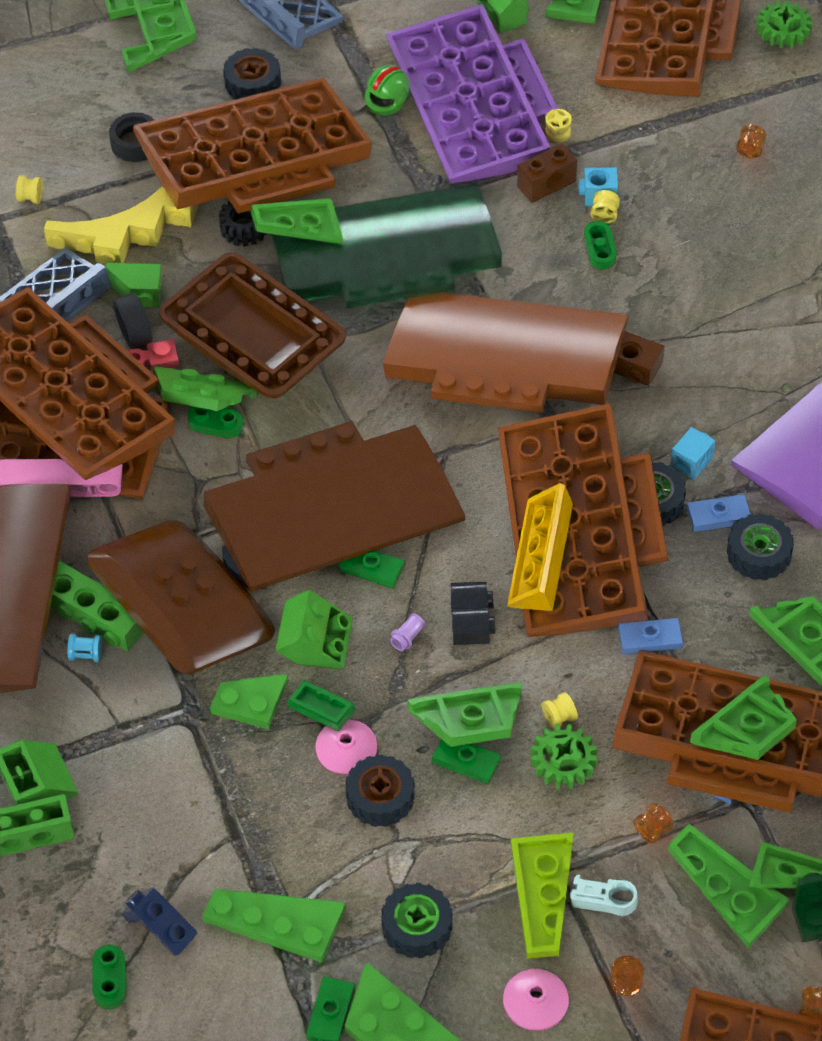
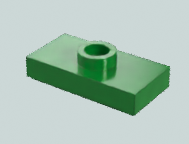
M372 551L340 562L339 571L394 589L405 567V560L378 551Z
M303 680L287 701L288 708L338 732L356 710L354 703L306 680Z
M442 739L432 756V763L489 785L501 762V755L475 744L450 747Z
M323 976L306 1032V1040L340 1041L355 990V983Z

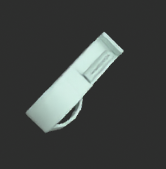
M576 875L574 878V889L571 890L570 897L572 906L575 908L613 913L618 916L629 915L637 908V890L629 881L608 879L607 883L581 879L580 875ZM618 891H627L633 895L632 901H621L611 896Z

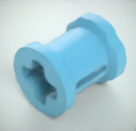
M70 634L67 650L69 661H74L75 658H84L100 662L102 655L101 635L87 638Z

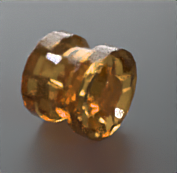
M757 125L744 126L740 132V139L737 141V152L745 158L759 157L762 154L763 144L766 140V132Z
M656 803L649 805L644 815L640 814L633 820L638 833L650 843L657 842L662 832H668L674 826L668 812Z
M624 955L613 962L610 984L617 994L632 996L641 989L644 968L639 959Z
M815 986L804 988L801 996L804 1004L800 1006L798 1014L822 1020V988Z

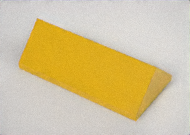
M559 483L529 498L527 501L507 606L511 608L553 611L573 506L564 484Z

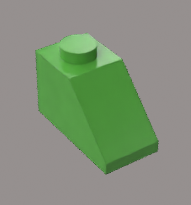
M106 263L111 286L118 294L123 297L135 293L142 307H160L163 288L161 264Z

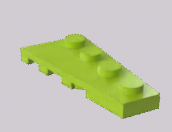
M574 832L511 838L512 859L527 959L559 956Z

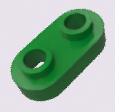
M594 221L586 225L584 229V242L590 264L597 269L611 268L616 262L617 255L611 228L601 221Z
M192 406L187 413L189 427L199 433L223 438H234L240 435L244 428L241 413L234 409L224 408L215 411Z
M112 944L103 945L98 948L92 959V990L94 1000L99 1007L107 1010L121 1006L127 994L125 955L120 947ZM107 956L114 957L111 962L103 961ZM107 986L114 987L111 992L103 991Z

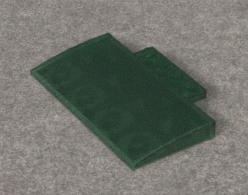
M477 183L334 207L343 234L342 244L271 234L282 283L285 287L305 301L343 295L346 308L455 290L453 275L502 267V251Z

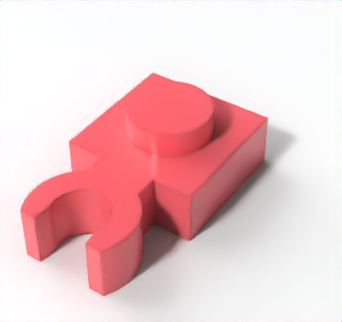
M174 339L146 344L147 350L144 351L141 349H131L128 351L143 366H151L152 372L154 366L166 368L179 367Z

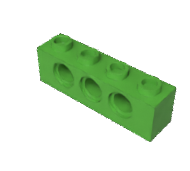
M58 561L50 607L56 610L62 618L66 620L71 619L80 624L86 632L101 635L110 646L114 648L120 647L128 652L143 635L144 631L105 586L65 563Z
M65 794L0 809V857L75 839Z

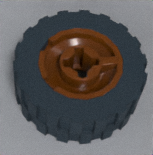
M258 48L238 50L234 52L235 54L230 55L224 63L225 89L235 100L276 90L281 86L279 61L274 57V54L267 52V50Z
M378 754L373 757L372 755L368 756L366 759L358 761L356 766L350 769L349 776L346 778L347 806L351 809L352 815L355 818H359L360 822L364 824L368 823L374 827H386L392 823L396 824L400 822V819L405 818L408 815V811L413 807V799H415L414 777L411 776L409 767L407 768L404 762L396 760L393 756L389 755L387 757ZM381 787L384 789H382V792L379 793L377 788Z

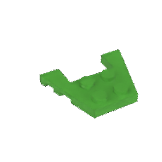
M105 0L110 20L137 15L146 42L143 45L121 49L127 73L197 40L196 31L185 0Z

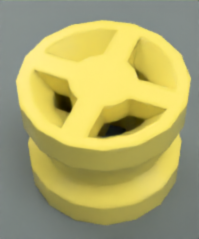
M554 109L547 113L545 118V136L547 139L556 143L567 141L571 136L570 126L572 124V117L570 113L562 109Z
M19 175L15 191L17 202L31 200L32 203L40 204L43 195L42 177L28 179L25 175Z
M608 190L597 192L594 195V205L591 208L590 215L592 219L606 224L615 222L618 214L617 209L620 204L619 196Z
M566 692L559 694L557 699L553 701L548 699L541 704L544 717L554 730L555 724H559L562 727V723L566 721L573 722L578 719L576 707Z

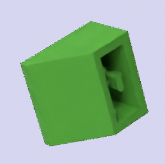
M477 0L479 5L483 4L490 21L499 34L527 24V12H529L527 0Z
M309 589L285 601L276 652L297 665L340 670L344 668L353 617Z
M20 740L0 748V776L14 805L65 794L66 800L79 795L55 743Z

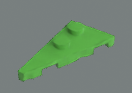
M761 842L749 887L796 888L798 879L810 873L822 874V860Z

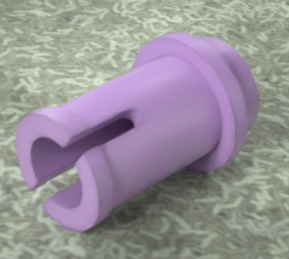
M412 613L398 630L395 629L391 632V645L399 651L409 649L412 646L411 641L426 626L424 619L418 614Z

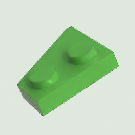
M279 674L221 682L210 707L211 714L269 730L287 686L288 675Z

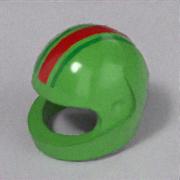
M386 64L379 66L371 74L367 83L368 88L365 92V102L368 110L379 116H388L395 114L403 107L409 94L410 81L401 68ZM373 94L383 99H394V103L389 107H380L375 105L370 97Z

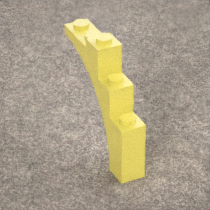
M162 186L141 203L109 217L77 222L47 220L44 226L46 244L48 247L56 249L67 248L68 250L81 253L95 254L96 263L99 262L103 265H106V263H124L131 243L157 247L165 223L192 227L199 204L177 210Z

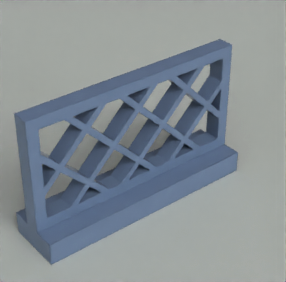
M238 0L295 50L303 46L305 38L342 23L344 17L325 0H304L314 2L316 5L302 4V0H299V3L284 0ZM286 9L296 10L297 14L289 13ZM300 12L315 13V17L300 15ZM318 14L329 15L331 18H320ZM302 23L314 24V25H312V26H310V27H308V28L305 29V25H303Z
M64 248L0 297V303L27 287L35 294H37V290L50 289V294L38 296L65 321H68L112 286L106 266L99 262L93 265L67 248ZM66 259L72 262L69 266L58 267ZM85 272L80 277L76 278V273ZM71 273L69 279L57 280V275ZM44 276H52L51 281L38 282ZM65 287L59 293H55L56 288Z

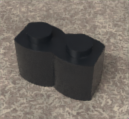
M487 582L451 583L453 645L489 644L490 634H495V616H489L488 609L494 608L493 591H487Z

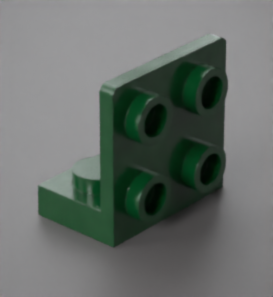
M810 873L798 879L792 911L802 943L822 939V874Z

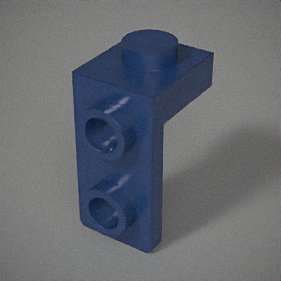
M154 887L141 892L136 890L125 901L127 908L121 915L129 923L140 920L173 955H179L197 935V931Z

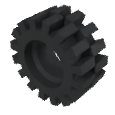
M229 200L227 201L228 205H222V210L219 211L220 231L223 238L226 237L227 242L231 243L234 241L235 246H239V243L243 242V247H246L248 242L255 245L257 244L256 239L262 241L264 235H267V233L256 231L254 221L247 224L235 223L236 220L242 218L253 220L251 210L238 214Z

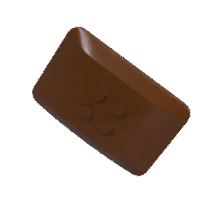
M232 252L219 257L165 301L159 309L160 319L175 333L232 376L268 398H279L287 393L336 351L346 339L345 329L249 260L238 253Z
M169 520L97 547L91 550L87 556L89 568L179 672L185 674L196 673L270 641L274 636L275 627L248 590L228 571L223 561L190 528L180 521Z

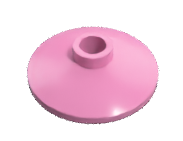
M348 719L339 732L326 726L319 733L316 740L318 760L326 769L337 774L348 775L350 769L354 768L358 761H362L371 755L372 757L376 756L377 740L373 731L367 725L356 720ZM351 740V742L347 744H344L341 741Z
M524 970L511 978L504 990L503 1004L508 1017L516 1025L527 1030L541 1031L555 1026L563 1019L568 1009L569 996L564 983L555 974L546 970ZM537 991L542 993V996L534 998L530 993Z

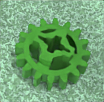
M788 0L785 1V4L775 1V6L766 4V10L761 9L759 16H757V34H762L763 41L769 39L771 46L778 43L780 48H783L785 44H788L790 48H794L795 42L802 45L803 39H809L813 26L811 21L812 15L807 14V8L799 9V3H795L792 6Z
M555 724L554 732L545 728L543 730V737L536 736L535 745L531 746L530 756L532 757L530 765L536 768L535 776L538 778L544 775L545 785L550 784L552 781L556 782V789H560L562 783H567L568 788L573 789V782L575 781L580 785H584L585 776L592 778L593 770L597 767V746L592 745V736L583 738V729L580 728L573 732L571 724L567 725L566 730H561L559 724ZM579 748L583 752L584 758H582V753L578 751ZM543 754L546 755V760L550 762L549 765L546 763Z

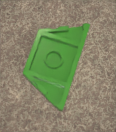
M160 366L153 367V375L159 379V387L157 389L160 391L162 401L218 411L229 405L241 403L243 395L252 398L258 395L257 391L243 382L225 379L224 376L219 374L208 376L198 374L197 371L192 369L176 370Z
M814 596L799 598L797 601L777 602L776 607L760 609L759 606H753L750 608L749 616L822 687V604Z
M763 675L691 734L690 742L694 745L758 760L795 729L797 719L791 710L785 707L784 700L780 694L773 693L769 687V678Z
M522 682L411 698L408 699L407 709L450 747L510 738L523 685Z
M369 963L364 966L345 1024V1032L355 1041H460Z

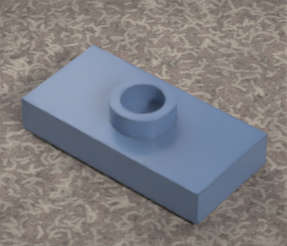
M744 494L687 503V512L693 532L731 527L734 523H738V520L742 517L745 518L747 515H750Z
M678 618L618 624L622 654L639 653V650L654 652L682 649L683 641Z

